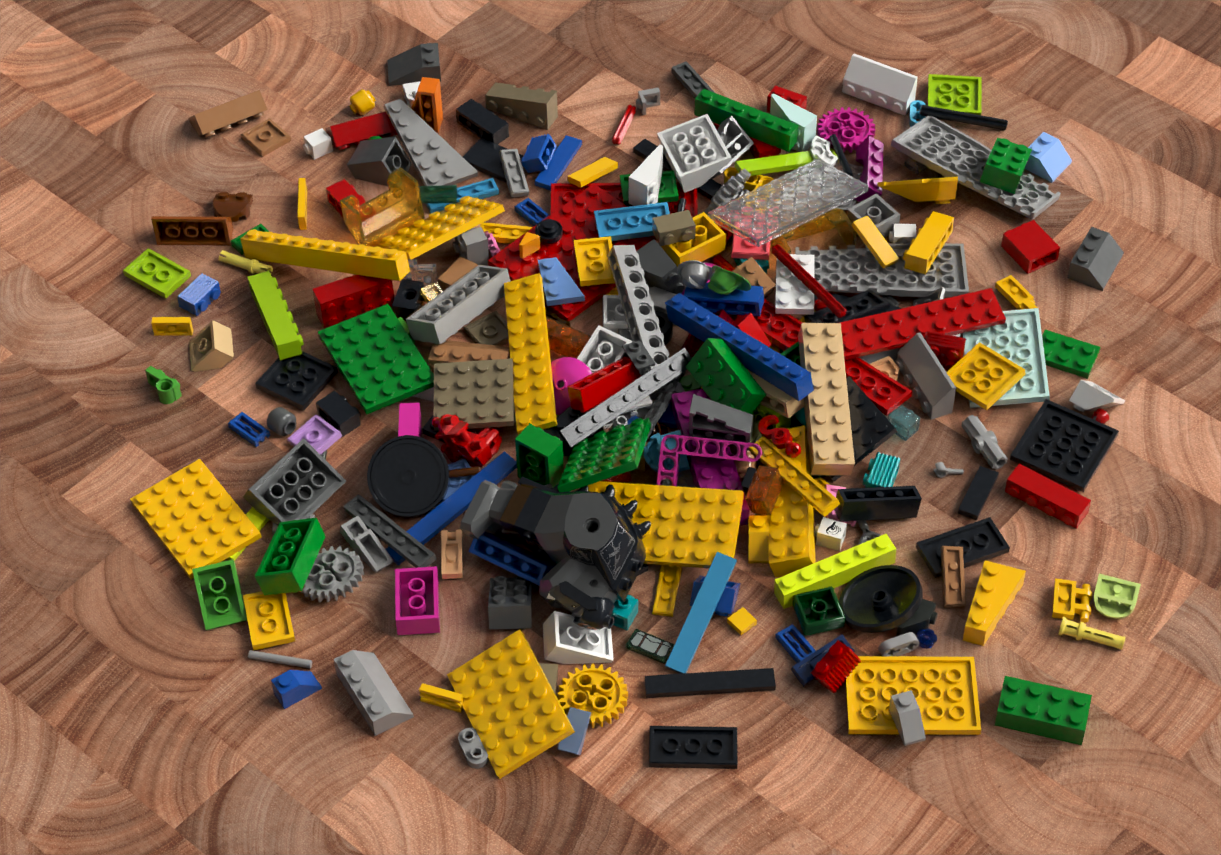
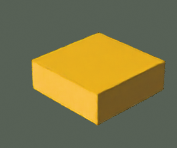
M742 607L727 618V623L740 635H743L757 625V620Z

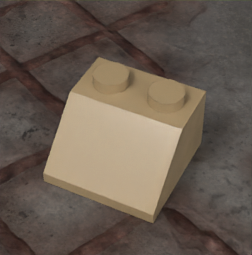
M213 320L189 342L191 370L194 372L219 369L233 359L231 329Z

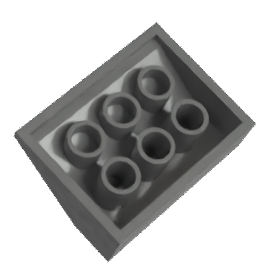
M303 438L250 487L243 498L257 512L279 525L280 522L308 519L346 480Z

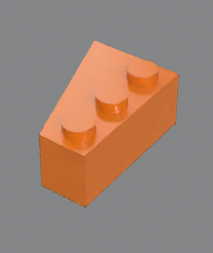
M422 77L411 109L436 133L439 132L443 121L440 79Z

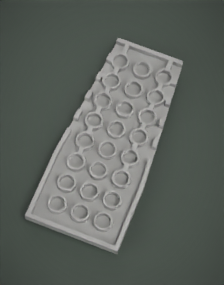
M933 116L925 117L891 142V146L899 152L912 157L913 160L919 161L929 169L935 170L942 174L943 177H958V183L1030 219L1036 218L1059 200L1061 194L1060 192L1054 194L1049 191V185L1046 183L1038 184L1033 181L1034 176L1030 173L1027 176L1022 175L1015 194L981 183L980 179L992 150Z
M889 243L899 257L897 263L886 268L881 267L866 245L865 248L855 249V245H847V249H836V246H829V250H818L817 246H811L810 250L799 251V247L795 248V254L814 255V279L827 291L862 293L871 290L879 295L925 297L929 293L944 287V297H954L969 293L964 244L945 243L926 275L904 268L905 260H903L905 250L910 248L911 243Z

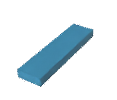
M490 178L425 197L424 200L431 214L444 210V207L449 204L460 202V199L465 196L484 199L498 195L499 189L494 179Z

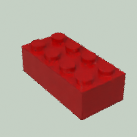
M355 274L312 289L316 315L324 329L386 304L392 307L394 301L393 281Z

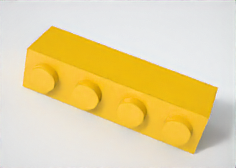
M933 211L930 217L925 219L923 228H919L917 237L912 239L910 248L904 252L905 269L926 275L953 231L954 217Z

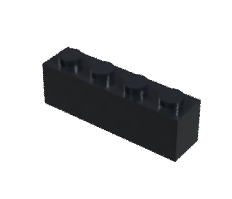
M915 486L838 489L836 498L839 500L840 505L834 511L839 521L917 518L922 498Z

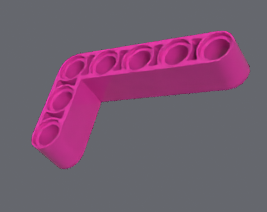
M674 434L666 435L661 441L657 485H662V481L667 478L671 480L672 486H677L680 454L755 462L761 458L762 449L755 443ZM669 438H674L676 441V447L672 450L666 446V441ZM689 440H694L697 444V448L693 452L686 448ZM710 442L715 443L717 446V451L714 454L708 453L706 449L707 444ZM731 444L737 447L738 451L735 456H730L727 453V447ZM749 447L757 448L758 455L756 458H750L747 455ZM667 458L674 461V467L671 470L664 467V461Z

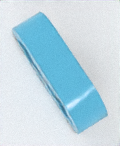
M915 100L910 104V127L926 117L920 115L921 106L926 105L923 101Z

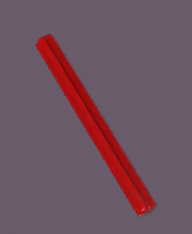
M779 244L772 246L771 253L838 318L846 315V309Z

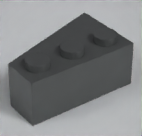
M693 394L689 412V436L750 443L753 429L752 414Z

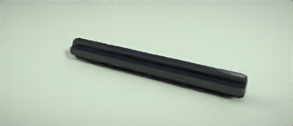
M922 105L920 108V115L933 116L938 119L1006 130L1008 121L1004 119Z

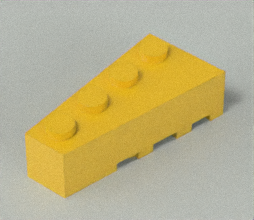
M984 561L966 621L963 641L984 646L996 628V624L1000 618L1002 619L1006 609L1015 599V595L1022 588L1025 570Z

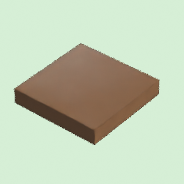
M269 118L242 133L241 139L261 157H264L290 142L291 136Z

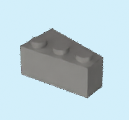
M732 115L721 122L717 130L732 160L711 179L724 172L754 144Z

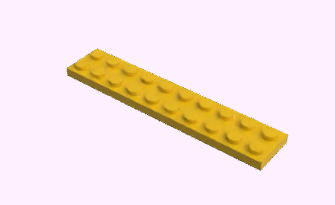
M540 273L504 283L510 359H513L514 405L518 434L529 424L541 429L557 426L543 281Z

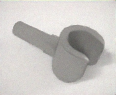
M937 462L935 464L936 468L933 469L939 478H943L947 474H963L964 472L963 469L946 468L943 462Z

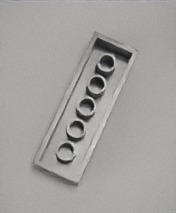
M485 265L475 267L406 318L411 338L437 345L444 343L447 338L456 334L459 329L469 324L472 319L481 315L484 310L493 306L497 300L505 296L504 283L511 281L508 270L506 268Z

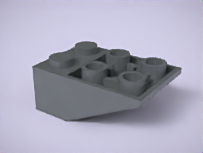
M504 576L490 578L488 601L489 629L532 628L531 581L520 576L515 578H506Z

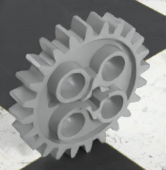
M744 168L735 177L732 176L719 188L711 199L712 203L705 213L711 218L715 217L718 211H724L744 189V184L751 174Z
M331 546L329 551L322 548V553H318L305 585L300 592L304 593L305 597L310 596L312 601L318 598L319 602L324 598L329 602L332 597L337 601L339 595L345 598V592L353 593L352 587H359L358 582L363 580L362 575H364V567L359 555H356L355 551L350 552L349 548L342 551L341 546L337 550H334L333 546Z

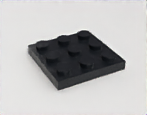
M302 351V354L283 360L278 358L255 384L257 389L304 411L338 373L337 367Z

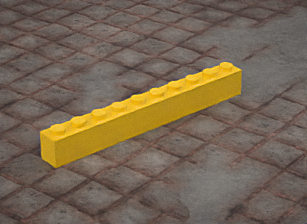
M256 229L249 230L240 239L245 258L397 281H400L410 272L406 251H399L397 249L291 236L270 231L263 232Z

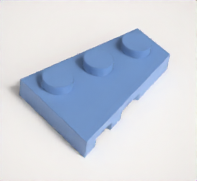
M557 257L538 260L547 306L585 301L583 293Z

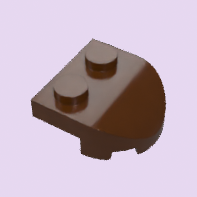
M220 192L216 194L213 200L214 217H231L232 222L239 221V217L242 216L248 218L253 202V194L245 192L237 194Z

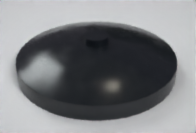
M884 565L864 571L852 579L842 591L839 603L845 616V623L849 627L859 632L878 633L891 630L911 618L921 604L923 590L918 577L910 569L898 565Z

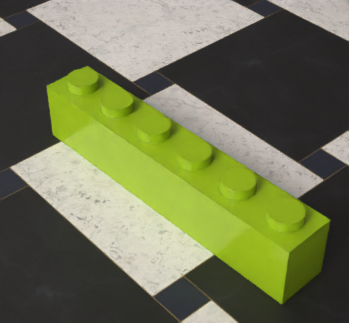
M270 271L248 276L250 292L279 359L283 360L302 354L301 346L304 345L302 336L298 332L296 323H292L293 317L291 311H288L286 300H282L283 294L281 289H277L276 277L272 278Z

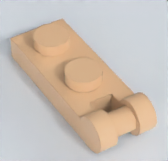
M457 529L456 532L441 530L442 579L463 578V533L461 529Z

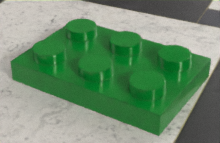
M674 170L662 171L657 203L679 201ZM631 174L620 175L623 204L626 206L631 205L629 204V176Z
M1045 330L1042 340L1046 365L1088 379L1101 347Z

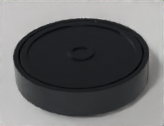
M405 435L388 440L376 450L368 466L367 483L372 497L385 511L402 518H415L428 514L443 501L449 488L450 472L445 457L432 442L422 437Z

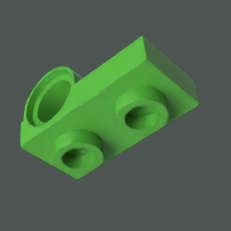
M152 366L145 370L148 383L157 388L161 403L171 404L182 396L180 384L176 379H171L162 370H157Z

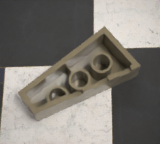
M495 82L485 95L487 109L546 130L558 118L556 90L545 92L541 88L531 90L526 86L516 88L515 85Z

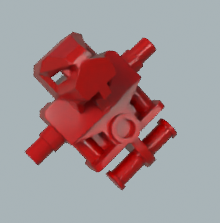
M446 414L440 418L435 417L432 419V425L440 430L435 435V438H442L446 443L441 446V451L445 452L452 462H456L461 456H464L471 467H483L499 451L502 437L499 435V431L494 428H483L478 434L467 431L468 422L459 420L456 415Z

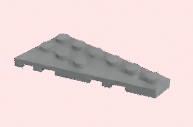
M398 99L384 104V109L428 193L478 176V171L403 100Z

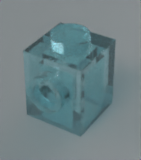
M903 405L892 411L888 416V420L898 431L895 434L905 441L919 430L920 417Z

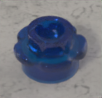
M927 628L917 632L920 647L931 648L937 642V635L934 634L933 630Z

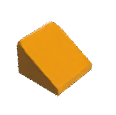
M529 232L524 235L519 244L520 258H525L540 249L539 235Z

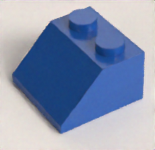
M700 575L694 581L690 606L693 605L706 576ZM727 582L715 609L716 615L728 616V614L734 611L741 583Z

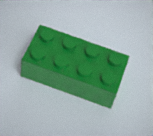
M707 338L686 366L709 398L717 403L752 414L767 395L723 339Z
M317 518L279 523L254 576L264 595L302 591L326 537Z
M1005 676L995 726L1082 745L1092 695Z

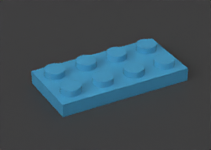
M667 202L594 211L598 238L611 236L612 241L654 236L652 231L653 217L670 214Z

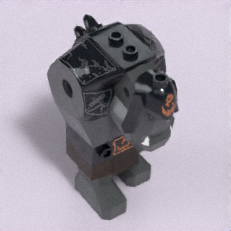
M525 477L520 478L518 481L519 485L508 480L504 481L501 487L487 480L481 482L461 520L460 529L463 533L475 539H478L485 531L497 537H500L503 533L510 543L523 544L533 551L535 555L541 558H545V556L550 558L555 566L540 580V596L552 607L564 608L572 612L573 622L581 627L591 630H600L604 627L610 629L614 624L612 613L615 608V601L625 602L646 558L642 539L644 538L643 535L650 529L651 522L645 521L637 524V522L634 523L632 521V518H634L632 515L637 509V501L632 500L626 505H621L615 498L613 485H608L604 492L598 493L589 491L588 485L572 492H559L558 484L554 488H549Z

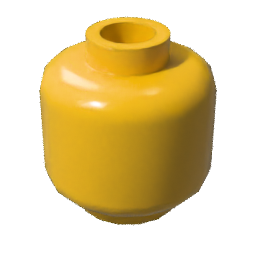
M361 89L350 97L351 105L349 107L354 114L358 113L364 116L374 109V102L376 100L369 90Z

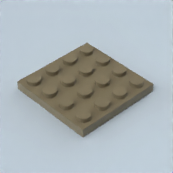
M513 359L434 364L433 418H440L446 414L456 415L459 420L468 422V429L514 426ZM434 427V431H440L438 427Z

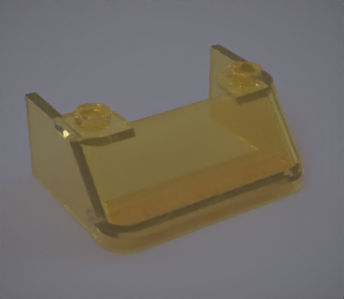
M833 208L773 226L770 245L775 246L779 244L787 253L791 254V249L787 242L834 228L838 230L846 245H855L856 231L851 226L852 223L842 209Z

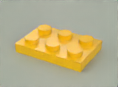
M611 236L573 240L580 286L615 283L607 257L613 247Z
M260 591L243 595L253 650L295 642L286 593L264 595Z

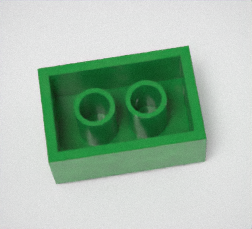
M997 137L985 164L980 182L1015 194L1032 149L1027 148L1025 145H1018L1007 139Z
M529 424L515 438L518 478L525 477L541 485L550 483L554 488L559 484L564 472L563 441L556 436L544 432L540 427Z

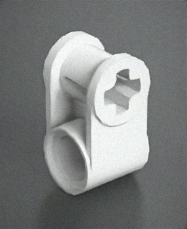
M420 81L403 84L405 100L410 108L412 107Z

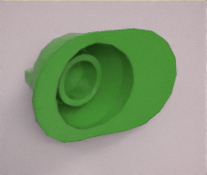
M715 265L712 267L714 273L708 283V287L718 294L729 295L736 289L743 291L751 289V284L741 275Z

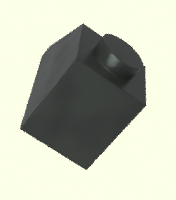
M922 599L914 615L897 627L896 637L909 632H913L915 635L927 632L930 624L934 625L938 613L935 612L936 603Z

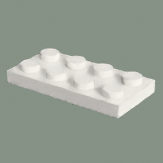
M790 254L814 278V255ZM776 258L775 314L814 315V294Z

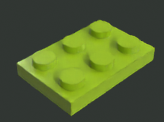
M149 248L123 270L124 276L165 299L191 277L189 270Z

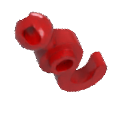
M767 415L762 418L758 424V430L762 436L771 439L778 449H785L787 456L791 458H796L801 454V446L796 442H792L793 437L788 429L774 428L766 430L769 425L779 423L776 415Z

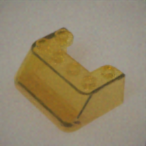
M403 168L393 171L388 176L387 184L389 190L360 205L358 198L354 195L340 200L344 222L358 245L364 244L365 246L378 247V244L382 242L384 237L394 236L398 233V230L405 227L410 228L417 220H424L418 181Z

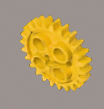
M594 663L591 664L589 669L584 664L581 671L575 667V674L568 672V679L562 678V685H559L558 700L565 714L568 715L570 707L592 712L589 720L592 728L595 727L596 723L603 727L604 721L612 724L611 718L613 717L618 720L619 713L623 714L624 707L627 706L628 691L627 684H624V678H618L617 671L611 674V667L603 670V664L598 669L595 668Z

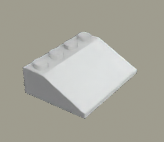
M708 114L657 133L660 145L663 146V153L672 170H674L684 193L701 187L732 160Z

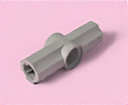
M968 416L962 422V427L970 437L974 451L977 454L981 453L991 468L996 470L1002 468L1007 463L1008 458L998 446L996 435L991 430L987 431L977 416Z

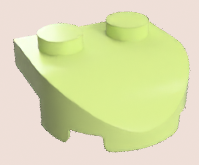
M1099 574L1093 596L1096 610L1100 614L1113 619L1128 617L1135 609L1141 584Z

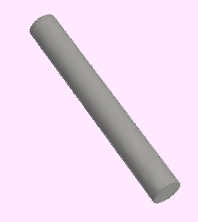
M250 650L248 654L249 659L309 669L312 667V660L253 650Z

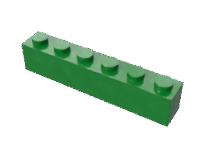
M703 89L695 98L694 115L698 117L708 114L712 122L720 125L721 122L732 115L749 137L787 152L797 143V124Z

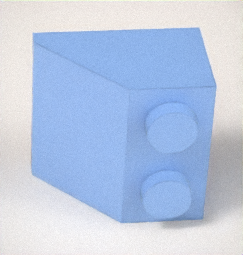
M1043 132L1028 147L1032 151L1025 169L1053 182L1072 163V159L1059 139Z

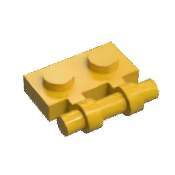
M1055 578L1052 617L1061 619L1066 617L1069 620H1073L1076 613L1080 615L1081 622H1088L1091 615L1089 603L1092 599L1090 585L1083 584L1081 589L1076 588V581ZM1075 598H1079L1081 604L1075 603Z

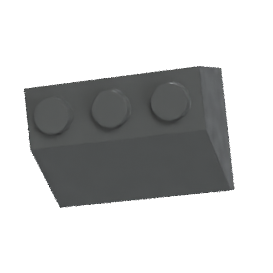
M1091 227L1070 262L1067 278L1103 291L1124 252L1110 233Z

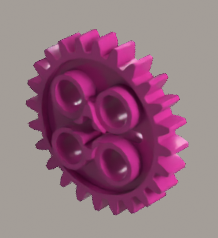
M841 107L840 111L834 108L833 113L827 111V115L823 114L822 119H819L817 136L831 142L830 136L835 134L843 152L848 150L852 153V149L856 150L868 136L874 138L875 124H873V119H869V115L863 116L864 111L858 113L857 109L851 111L850 107L847 110Z

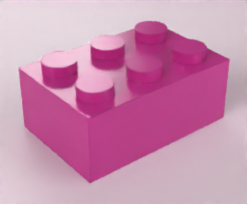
M437 566L395 569V617L398 635L440 633Z

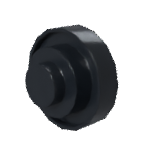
M543 220L536 225L535 234L540 236V242L555 243L563 235L562 225L556 220Z

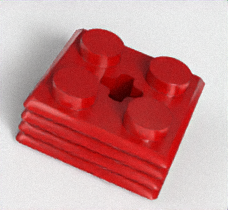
M927 332L926 342L943 368L948 371L963 357L966 339L936 332Z

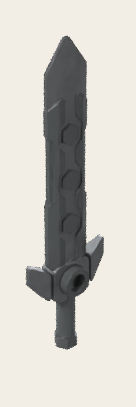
M686 371L650 395L651 400H655L644 419L649 418L651 422L647 439L669 406L671 394L685 392L679 381Z

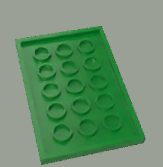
M389 304L318 331V337L366 415L434 387L433 372Z
M649 418L635 419L629 425L624 426L621 424L608 432L600 431L594 437L588 439L586 437L574 445L557 487L559 492H569L637 469L651 428Z

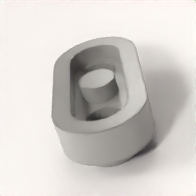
M463 729L458 735V741L468 765L476 769L484 767L489 760L488 754L476 729Z

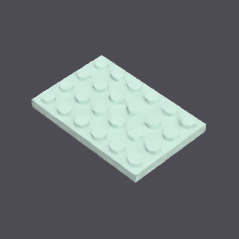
M1039 308L1003 311L1006 318L1004 324L963 333V338L966 339L965 355L980 342L1025 369V376L992 406L1050 400ZM969 400L970 408L980 407L976 403Z

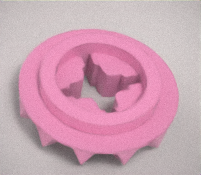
M485 231L484 233L488 239V249L493 257L500 252V249L493 234Z

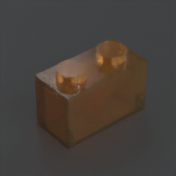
M758 466L745 497L751 513L771 515L784 484L778 468Z

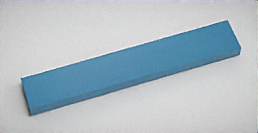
M719 552L716 553L666 662V668L680 674L687 673L736 565V559Z

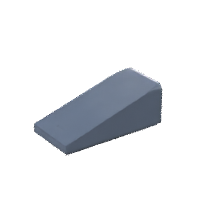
M570 707L567 717L575 733L560 741L558 750L581 755L592 712Z

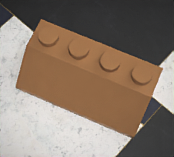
M260 90L197 113L188 119L199 136L205 135L207 138L216 134L215 130L220 128L222 131L232 128L231 124L237 122L240 125L248 122L247 118L251 116L254 119L264 115L263 112L268 109Z
M446 340L442 344H432L428 360L430 369L434 373V364L510 359V349L508 346Z

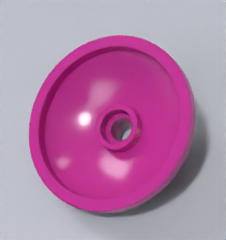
M563 357L551 362L557 415L562 414L571 406L567 386L592 374L590 368L584 362L572 357ZM563 381L564 386L560 388L559 384Z

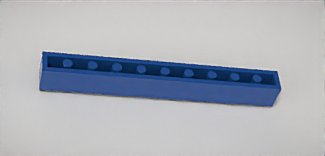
M678 293L665 302L669 321L703 342L707 338L723 339L746 369L796 400L800 401L814 391L811 372L684 295Z

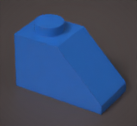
M288 670L271 679L274 695L284 709L322 689V686L311 671Z

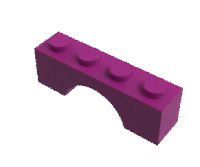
M868 136L856 148V161L864 165L861 177L854 187V199L858 202H862L876 193L879 196L882 195V188L878 186L877 182L883 181L884 144L871 136Z

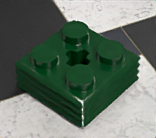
M832 586L793 595L792 605L805 636L845 626V616Z

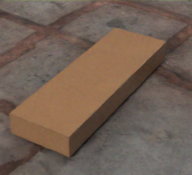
M942 546L943 607L965 608L963 547Z

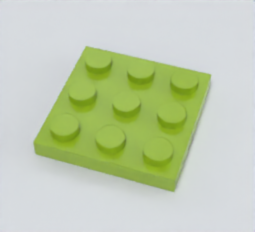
M929 74L927 106L981 115L982 77Z

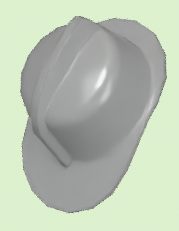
M695 260L682 262L677 268L678 274L682 277L683 284L693 289H703L714 273L712 267Z

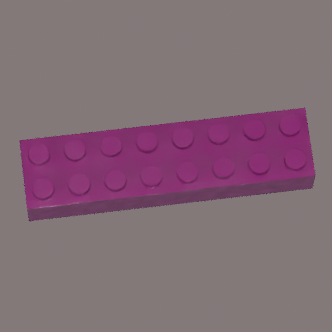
M703 389L671 394L672 414L677 430H680L683 436H689V412L693 394L711 400ZM689 440L686 448L693 452L696 450L697 444L694 440ZM710 442L707 444L706 449L708 453L714 454L717 451V446L715 443ZM728 446L727 453L730 456H732L730 447ZM687 455L695 488L741 490L744 492L734 460ZM745 493L739 526L748 525L750 509Z

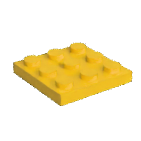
M979 342L946 373L956 386V392L988 410L1025 376V369Z

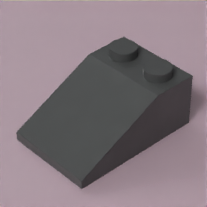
M438 43L420 44L387 60L389 86L421 81L422 77L440 79L441 82Z

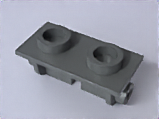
M641 341L622 345L641 376L651 370L650 366L656 365Z

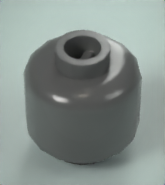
M278 407L268 414L267 426L276 434L286 436L295 430L296 417L283 407Z

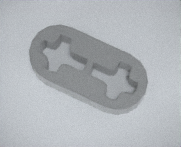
M909 632L882 642L878 650L882 656H900L915 650L919 646V641L913 632Z

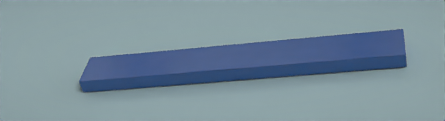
M504 451L406 532L424 545L468 509L481 482L487 480L497 485L517 468V461ZM389 546L385 549L398 566L405 561L402 556Z

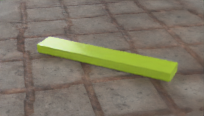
M830 148V151H831L835 156H837V154L834 152V150H833L832 148ZM810 151L735 162V168L738 172L745 168L751 176L816 167L818 165Z

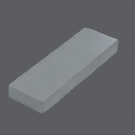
M518 149L500 150L499 156L510 196H529V188Z

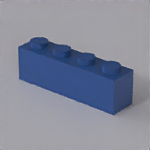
M707 282L703 289L686 287L684 292L685 297L712 313L724 309L727 314L745 315L752 313L753 316H760L764 304L762 286H751L749 291L736 289L729 295H723L709 289Z
M487 531L478 539L473 538L469 549L470 553L537 585H540V580L555 566L554 563Z

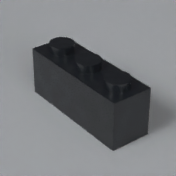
M470 99L456 109L457 123L479 138L482 137L499 144L509 137L508 123L496 116L492 111L484 108L480 103Z

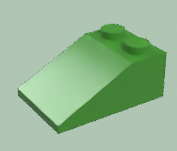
M234 559L192 569L206 631L247 621Z

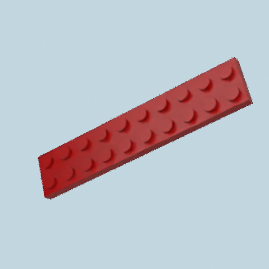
M992 288L840 322L844 360L901 348L917 333H921L924 339H926L928 331L956 335L1004 324L1006 318Z
M764 299L761 315L754 316L768 340L785 351L798 342V333L803 322L790 314H775V305ZM859 357L845 360L846 378L850 376L884 415H889L912 396V390Z

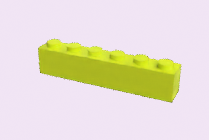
M883 534L775 579L774 594L783 609L793 606V595L830 586L836 588L850 582L856 576L871 568L894 564L896 547L888 535Z

